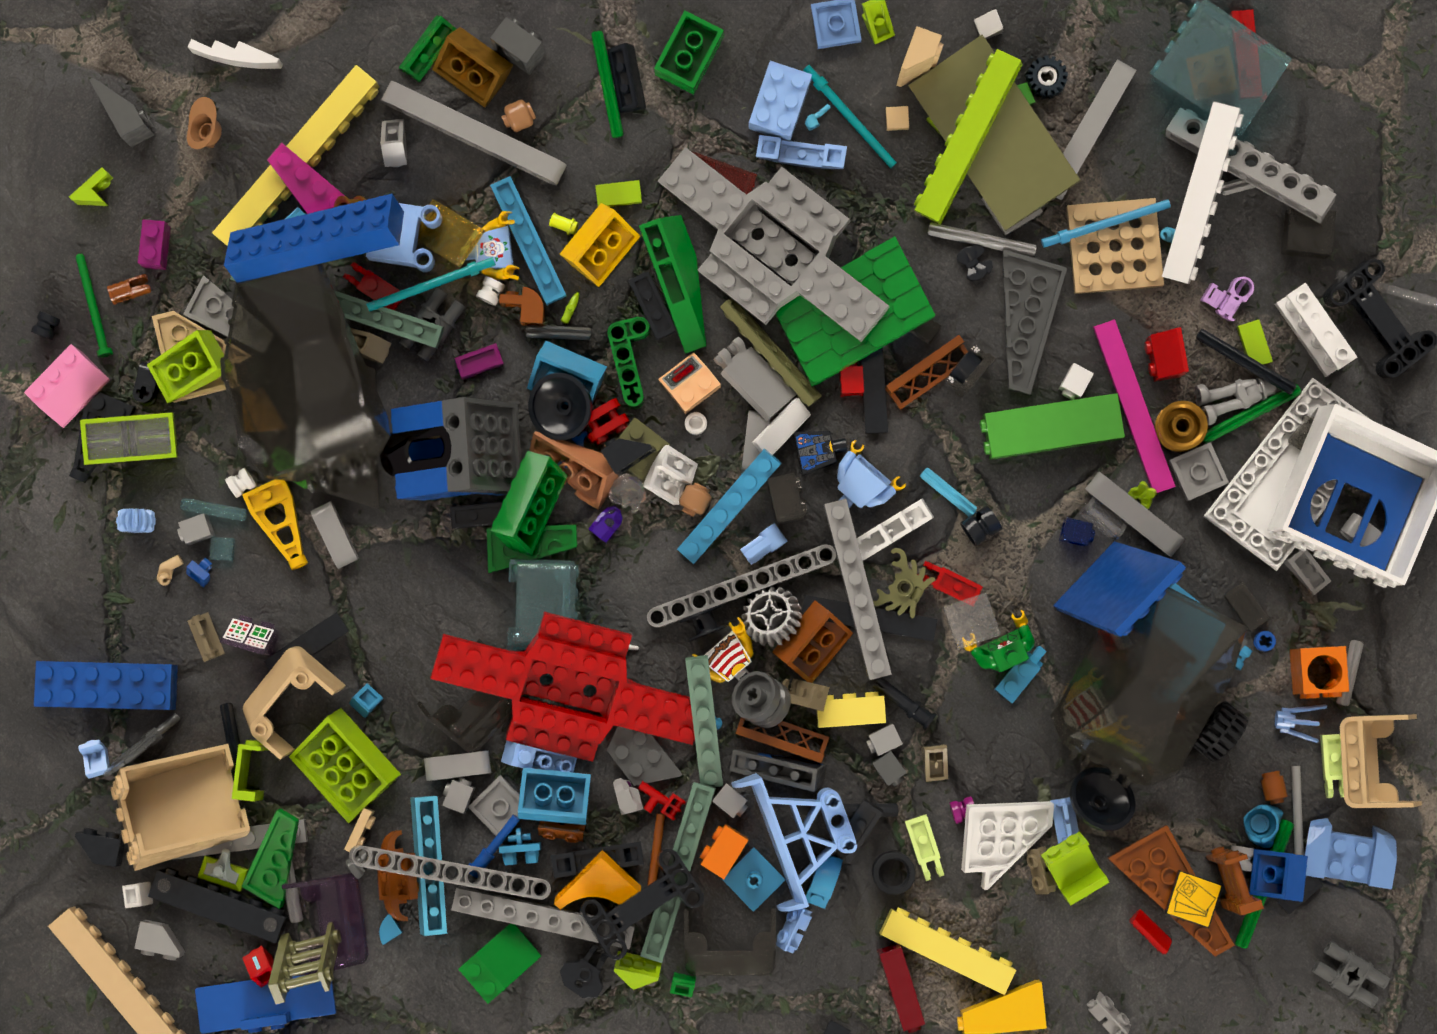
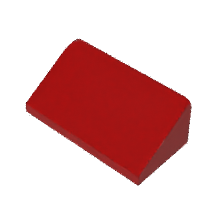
M1139 909L1129 919V922L1160 953L1166 954L1172 943L1171 938Z

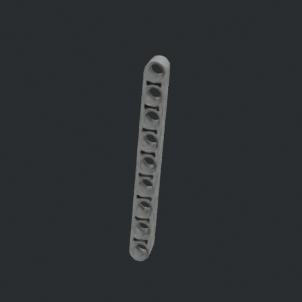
M390 81L381 99V102L552 185L557 186L567 166L562 161L397 82Z
M821 545L650 609L647 614V621L655 628L664 627L709 608L726 604L828 566L835 560L836 551L831 545ZM823 549L829 550L832 554L831 560H821L819 556L820 551ZM800 558H809L811 566L808 569H802L798 564ZM780 565H787L790 569V574L782 577L777 573V568ZM762 572L769 576L768 583L764 585L756 581V576ZM739 580L747 582L748 589L742 593L738 592L735 589L736 582ZM716 589H725L727 597L724 600H717L714 597ZM696 596H703L706 599V604L702 608H696L693 605V599ZM679 603L685 607V612L681 616H675L672 613V607L675 604ZM656 611L663 613L664 616L663 621L659 624L651 621V615Z
M363 845L354 846L349 852L350 862L364 868L539 900L547 898L551 892V886L546 880ZM360 849L366 852V858L363 862H357L355 859V854ZM381 854H386L389 858L388 864L381 867L378 864V858ZM404 858H409L411 867L403 871L400 863ZM427 862L433 864V871L429 875L423 872V866ZM453 866L456 871L455 876L448 879L445 871L448 867ZM475 870L478 878L475 882L470 883L468 881V874L470 871ZM497 874L500 882L497 886L492 887L490 878ZM518 878L521 881V888L514 891L512 883ZM537 883L543 885V891L539 895H536L534 892V887Z

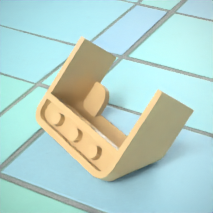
M299 646L291 647L285 651L243 705V712L253 737L280 760L291 754L295 749L274 731L272 722L265 715L290 683L296 688L303 690L309 688L316 681L331 695L341 691L346 686Z
M1417 714L1347 717L1341 722L1344 800L1348 806L1352 808H1401L1422 805V801H1399L1398 790L1394 785L1379 783L1377 738H1386L1393 733L1394 720L1417 719Z

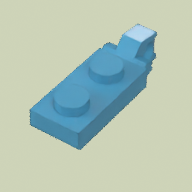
M1037 646L1032 654L1028 652L1029 659L1013 666L994 690L1010 703H1013L1039 672L1040 667L1043 665L1039 660L1047 651L1041 646Z

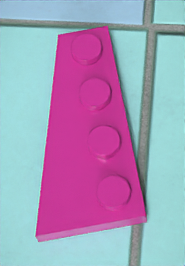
M280 143L267 159L306 214L333 208L336 199L339 196H345L283 143Z

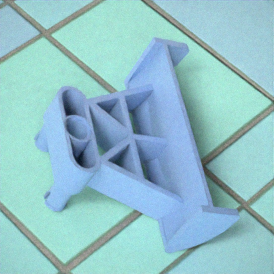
M757 773L732 782L733 788L752 787L793 899L776 905L779 911H794L809 907L801 884L836 849L842 853H853L857 849L856 839L839 794L827 787L818 792L817 799L769 797L762 777ZM772 804L789 805L799 831L783 836ZM796 805L812 806L803 823ZM819 810H821L832 841L807 833ZM841 815V823L833 826L831 824L832 817ZM802 839L810 864L797 875L786 844ZM809 840L827 847L815 858Z

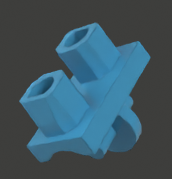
M516 828L515 835H508V842L517 841V844L499 846V854L502 853L505 865L517 864V852L524 851L526 864L538 863L539 850L542 849L541 842L523 843L525 840H531V833L522 834V828Z

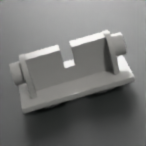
M1099 991L1096 1000L1092 999L1087 1003L1088 1010L1098 1021H1101L1104 1017L1108 1019L1102 1025L1110 1034H1128L1131 1027L1128 1017L1124 1013H1120L1114 1007L1113 1001Z

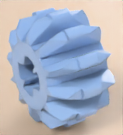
M121 509L118 511V517H116L117 529L128 533L154 531V525H156L155 512L150 509Z

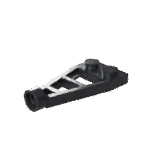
M98 392L85 406L82 420L95 419L96 417L132 416L135 407ZM80 428L74 465L69 476L86 483L89 475L98 464L84 465ZM82 467L85 469V471L81 472L79 471V468Z

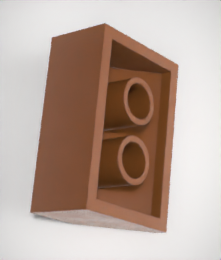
M814 601L802 615V619L798 620L801 623V627L794 628L796 634L791 633L788 635L790 641H787L785 638L782 639V645L778 644L772 651L781 661L810 683H813L853 634L848 627L817 601ZM828 619H831L834 623L826 622V621H827Z

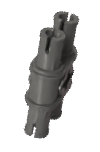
M436 288L426 304L420 305L421 308L415 315V318L432 323L435 322L436 325L444 327L439 343L441 347L444 345V341L452 329L456 328L455 322L466 307L457 300H454L444 316L438 315L437 310L447 297V294ZM402 337L399 343L410 350L415 341ZM423 345L417 355L429 362L437 349Z
M1329 941L1323 952L1340 962L1339 968L1334 970L1318 960L1314 964L1312 972L1326 980L1331 988H1335L1347 995L1348 999L1355 998L1366 1006L1373 1008L1378 1001V997L1363 988L1362 983L1367 979L1385 989L1390 981V977L1375 969L1371 961L1367 962L1356 955L1353 950L1346 951L1332 941ZM1350 971L1355 974L1354 978H1350L1347 972Z

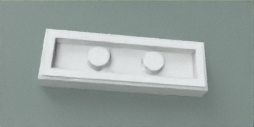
M794 398L752 443L760 453L763 449H766L773 455L811 416L810 412L799 398Z

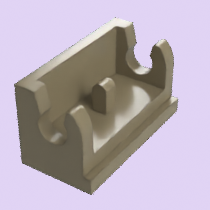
M793 678L791 688L788 690L791 704L824 711L830 687ZM785 679L782 683L784 686L787 687V689L790 681L789 679Z

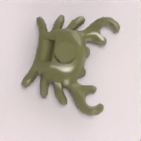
M894 548L891 550V553H899L901 559L898 562L893 561L892 565L901 568L902 572L895 574L894 583L888 587L890 594H885L882 590L877 589L879 599L873 601L874 606H880L890 601L893 602V604L886 606L885 609L887 611L894 610L901 605L897 612L898 615H902L910 606V617L915 618L918 601L924 590L935 581V577L928 578L923 582L926 568H921L918 575L916 560H911L912 569L910 570L905 551L900 548Z

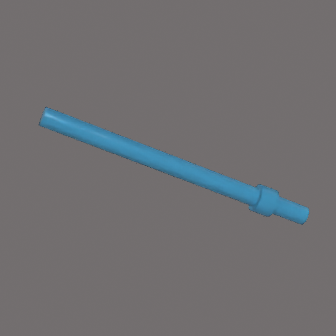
M1167 199L1069 231L1067 229L1058 231L1056 235L1041 239L1042 246L1045 248L1057 243L1062 245L1070 242V239L1171 208L1170 201Z

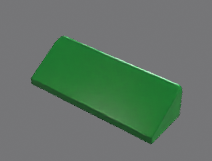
M437 15L403 60L399 69L420 83L436 61L446 37L455 31L456 28L442 16Z

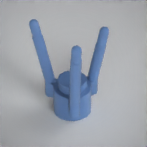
M1327 705L1282 708L1281 711H1276L1275 728L1280 729V733H1288L1318 743L1319 740L1317 738L1290 728H1294L1295 724L1319 726L1320 723L1318 721L1296 719V716L1291 713L1326 709Z

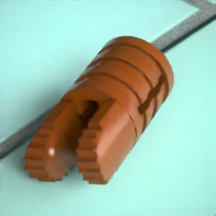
M142 274L107 286L112 303L116 305L119 302L121 303L125 300L127 301L131 298L150 293L151 288L146 284L148 282L147 275Z

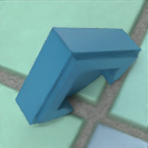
M390 914L384 918L380 926L379 936L382 945L403 932Z

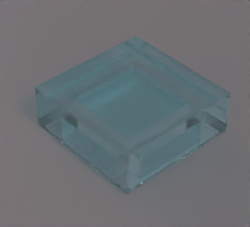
M211 537L210 560L234 561L235 539Z

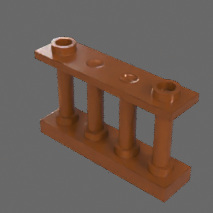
M1224 846L1212 849V854L1205 855L1207 860L1217 863L1226 893L1224 898L1219 899L1222 908L1239 915L1264 909L1261 899L1255 898L1253 895L1250 896L1239 862L1248 859L1247 854L1240 853L1238 850L1224 849Z

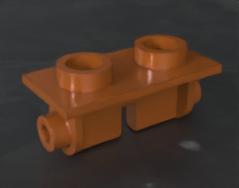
M540 821L538 835L545 839L554 840L555 838H561L570 843L583 842L585 825L565 823L563 826L557 822Z

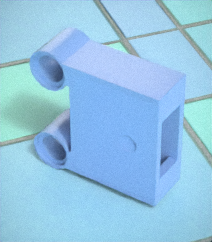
M399 203L404 211L400 245L368 252L366 257L369 261L414 267L419 271L429 272L435 265L433 255L424 248L416 250L420 223L422 221L427 228L435 229L441 225L442 215L434 205L421 207ZM428 213H436L437 216L434 221H426ZM429 256V262L426 265H419L420 257Z

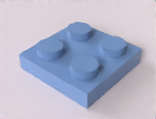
M833 0L811 4L818 49L861 42L855 0Z

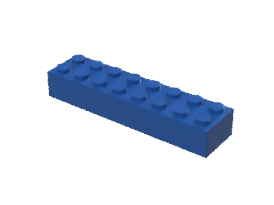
M389 194L230 232L224 267L234 280L239 283L400 245L404 211L394 195Z

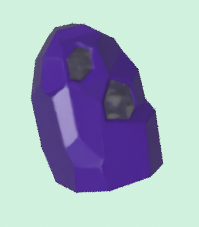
M616 506L607 507L600 513L588 530L607 544L621 526L623 519L621 510Z

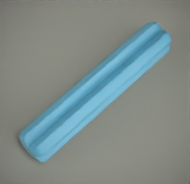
M926 468L921 473L920 477L968 517L977 511V507L931 469Z

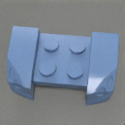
M1328 818L1311 821L1304 856H1308L1306 876L1323 879L1328 877L1365 883L1373 887L1392 889L1397 862V847L1395 838L1389 832L1373 826L1371 838L1334 832Z

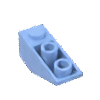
M506 740L501 762L519 768L573 773L577 758Z

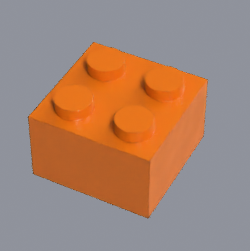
M724 824L723 828L721 826L717 827L712 835V839H714L711 847L706 845L699 857L702 859V866L722 879H725L748 842L746 836L727 824Z

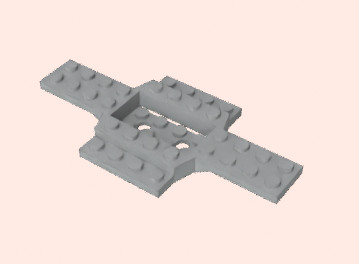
M685 147L657 181L718 230L710 249L711 254L700 266L698 272L765 325L782 306L800 295L862 342L890 308L888 304L829 259L836 239L851 222L850 219L783 167L778 170L769 183L764 182L746 195ZM758 206L812 247L818 254L815 255L758 210ZM760 228L764 230V237L761 240H754L752 238V233L755 229ZM733 240H735V241L738 242L740 245H742L745 249H747L750 253H752L754 256H756L759 260H761L764 264H766L768 267H770V268H771L773 271H775L778 275H780L782 278H784V279H785L787 282H789L792 286H790V285L787 284L785 281H783L780 277H778L775 273H773L771 270H769L766 266H764L761 262H759L757 259H755V258H754L752 255H750L747 251H745L743 248H741V247H740L738 244H736ZM789 255H796L798 257V262L795 266L790 267L786 265V258Z

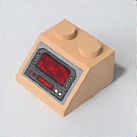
M694 352L658 379L685 415L721 388L719 381Z

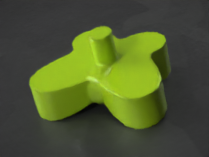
M1141 481L1138 487H1133L1128 492L1134 499H1139L1141 504L1147 509L1150 508L1152 498L1157 493L1154 488H1148L1145 481Z

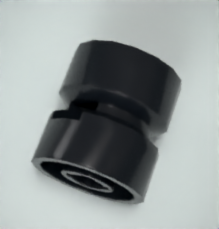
M987 505L976 512V517L969 516L960 522L962 529L974 546H978L987 540V535L993 536L1002 530L999 520Z

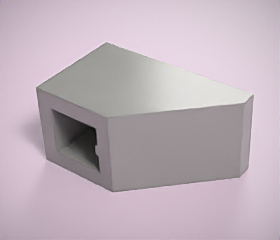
M151 920L140 921L134 949H139L141 954L154 956V953L163 954V958L167 960H176V958L184 956L185 950L168 924Z

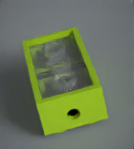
M173 412L80 420L84 465L178 457Z

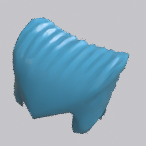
M1266 804L1258 805L1250 810L1243 817L1244 828L1250 841L1262 848H1271L1279 830L1283 811L1278 807Z

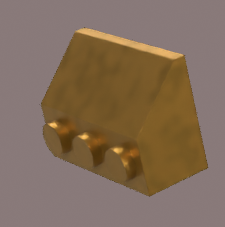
M459 27L446 37L432 70L480 105L486 107L505 83L513 64Z

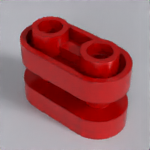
M617 398L606 402L592 411L590 421L586 426H589L592 430L587 435L592 444L597 443V445H600L609 439L608 435L616 431L618 434L627 428L630 420L626 413L620 416L616 410L621 407ZM609 415L611 421L600 427L597 421Z

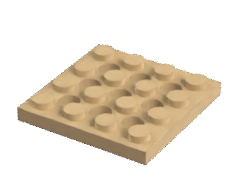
M1156 198L1067 205L1068 231L1085 226L1087 221H1101L1156 203ZM1157 212L1138 218L1141 222L1139 228L1131 227L1129 221L1119 224L1116 230L1105 228L1070 239L1074 294L1163 287L1164 278L1162 277L1163 268ZM1133 239L1141 240L1143 243L1142 249L1135 250L1131 246V241ZM1113 240L1118 241L1121 245L1120 251H1112L1109 248V243ZM1090 242L1096 243L1099 251L1095 254L1090 253L1087 250V244ZM1137 260L1142 261L1145 264L1144 271H1136L1133 263ZM1112 263H1120L1123 266L1122 273H1114L1111 269ZM1090 265H1099L1101 273L1099 275H1092L1089 271Z

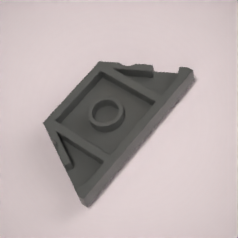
M617 727L607 752L634 786L640 785L642 781L651 783L682 775L681 771L653 735Z

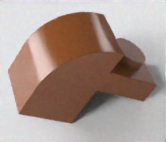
M523 287L522 295H519V292L506 291L505 294H500L499 303L501 307L521 308V325L544 326L545 307L540 296L534 290Z

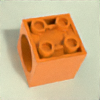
M1346 646L1290 650L1293 694H1300V699L1320 698L1319 693H1322L1323 697H1342V692H1349ZM1317 656L1324 659L1331 670L1330 680L1322 689L1316 688L1308 678V666Z

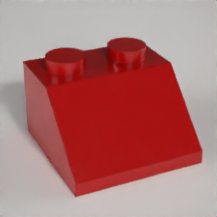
M1181 327L1152 334L1146 338L1147 341L1144 342L1146 355L1150 356L1151 361L1148 364L1150 376H1153L1154 382L1180 378L1189 372Z

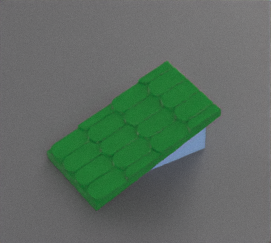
M895 236L841 267V269L890 307L862 342L800 295L776 312L775 315L811 387L818 385L935 317V313Z

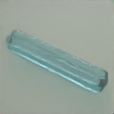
M182 498L180 509L241 521H245L247 517V510L243 508Z

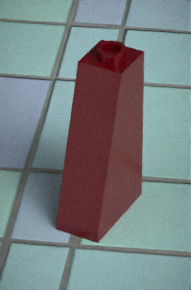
M896 943L877 949L903 1031L908 1030V1033H913L921 1030V1026L925 1025V1021L902 947Z

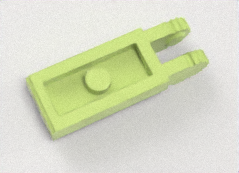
M1340 734L1320 735L1326 798H1333V780H1339L1340 797H1344Z
M927 814L906 820V828L918 864L921 865L925 881L931 880L926 863L933 860L939 877L944 876L939 860L941 857Z

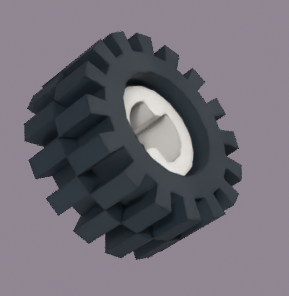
M1044 56L1042 59L1041 57L1037 58L1031 64L1026 75V83H1028L1031 92H1035L1034 96L1038 97L1040 95L1042 96L1041 99H1046V97L1050 99L1054 95L1060 94L1067 82L1068 72L1065 71L1066 66L1061 65L1062 61L1060 59L1056 61L1054 56L1051 58ZM1051 73L1052 81L1047 80L1044 82L1041 74Z

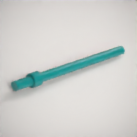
M810 65L806 66L803 71L812 74L813 86L819 92H823L890 169L893 168L897 162L828 86L829 82L823 76L820 77Z
M493 257L477 263L473 261L464 268L366 303L369 312L462 277L468 275L472 277L480 274L479 271L496 264Z

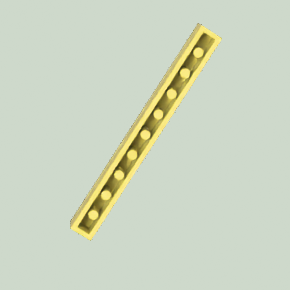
M356 65L286 147L310 167H315L320 162V156L324 151H328L334 146L336 137L340 133L343 134L350 126L349 122L354 116L358 117L363 112L366 102L376 97L379 92L377 81ZM271 165L212 232L226 246H228L230 232L263 225L268 217L271 218L278 210L277 206L282 200L286 201L291 196V191Z

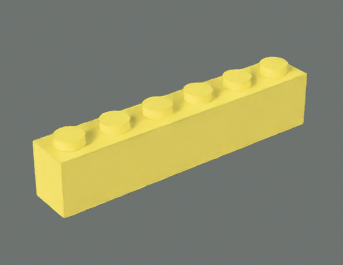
M898 907L897 910L890 909L879 932L880 935L1003 995L1006 994L1016 972V969L1011 967L1012 962L1002 957L999 960L991 957L992 952L982 947L976 950L970 947L971 942L961 937L957 941L950 937L951 932L941 927L935 930L929 927L930 922L920 917L916 921L908 917L910 913Z

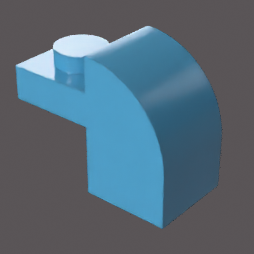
M830 855L814 871L812 881L805 895L808 903L826 908L841 870L842 859Z

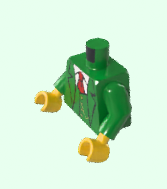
M1021 610L1022 616L1020 618H1015L1014 614H1012V619L1019 629L987 644L977 647L975 635L970 633V641H966L962 637L964 649L971 651V655L981 668L1002 672L1029 659L1028 652L1033 648L1035 641L1027 625L1028 619L1023 610Z

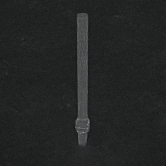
M1338 270L1336 279L1340 280L1347 272ZM1352 278V286L1357 287L1356 279ZM1379 281L1373 283L1377 291L1437 307V298Z

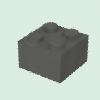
M505 17L490 37L493 48L500 55L530 75L545 56L544 45L541 42L542 39L533 31L530 33L523 29L524 26L518 20L513 18L511 21Z

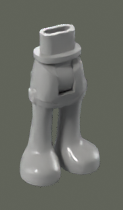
M1260 377L1248 380L1238 379L1233 384L1208 390L1204 384L1194 387L1197 406L1206 405L1232 395L1236 397V399L1201 407L1206 415L1208 425L1214 424L1217 417L1221 414L1240 408H1250L1251 405L1261 400H1266L1267 396L1275 394L1274 385Z

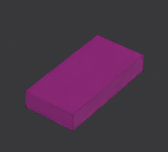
M496 343L454 358L462 380L504 365Z

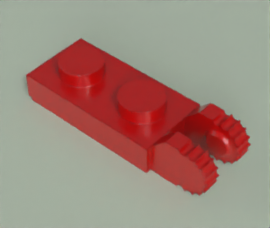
M355 262L350 266L356 272L364 275L362 280L358 282L353 276L346 273L343 276L345 280L356 286L357 290L372 300H377L400 291ZM403 300L384 307L396 311Z
M928 561L924 562L923 566L928 570L939 573L936 581L930 584L933 586L932 588L971 607L974 606L983 586L944 567L940 568ZM925 575L923 582L926 581L929 578V576Z

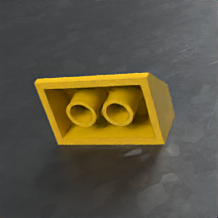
M601 203L560 252V255L572 267L596 286L600 287L641 236L615 210Z

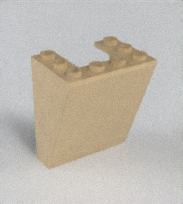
M229 744L119 769L117 776H115V781H113V787H111V794L113 800L118 802L119 808L116 809L117 819L119 822H123L124 830H121L124 844L128 843L129 852L126 853L129 865H133L134 871L242 838L249 834L250 826L246 810L240 808L238 800L232 799L234 781L231 769L234 764Z

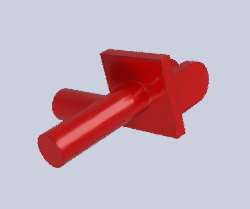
M644 781L638 787V789L650 796L643 809L651 813L659 802L663 805L660 812L673 821L676 819L674 817L676 813L681 812L680 807L682 804L685 805L687 803L673 792L669 798ZM675 798L677 799V801L673 805L671 802ZM668 806L672 808L669 813L666 811Z

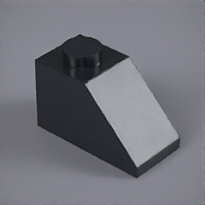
M616 438L611 439L604 445L606 448L601 450L614 473L621 475L657 451L650 444L620 438L618 440Z

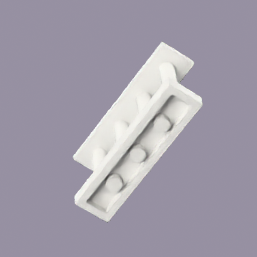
M1306 283L1275 304L1325 377L1357 358Z

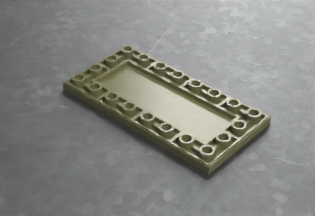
M980 35L908 85L945 141L950 134H954L957 128L955 123L958 116L965 113L967 106H965L966 101L971 93H975L978 87L976 86V81L980 74H985L988 68L986 62L990 54H995L983 35ZM1014 82L967 172L1005 231L1081 181Z

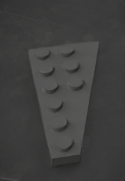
M1003 249L1008 390L1030 396L1067 268Z

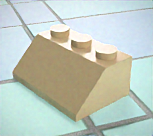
M916 26L896 86L902 87L917 80L937 65L944 45L940 43L942 35Z

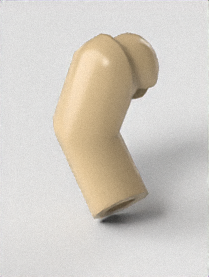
M179 554L160 564L157 580L161 585L166 586L170 584L173 570L184 564Z

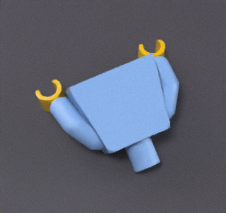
M854 440L851 443L850 451L845 454L839 463L837 480L840 484L837 488L843 493L839 500L847 499L849 508L853 503L859 508L865 505L867 507H874L884 504L896 494V491L905 488L906 483L898 487L896 480L900 476L892 481L885 477L860 455L863 452L864 445H862L860 450L854 449L853 446L857 441Z

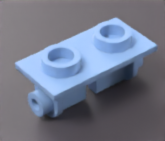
M1070 797L1050 800L1054 804L1053 819L1058 844L1066 840L1070 835L1079 832L1076 813L1072 807Z
M805 908L788 911L783 929L777 935L775 945L784 951L794 953V950L798 949L803 935L797 933L798 929L806 931L812 919L810 916L812 912Z

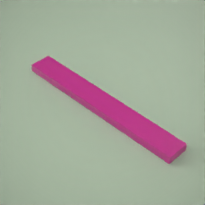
M1115 319L1094 326L1093 330L1115 391L1118 393L1119 402L1150 487L1154 488L1157 493L1176 487Z

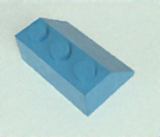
M545 341L536 356L527 389L532 390L540 379L549 374L567 373L578 378L586 386L593 405L607 366Z

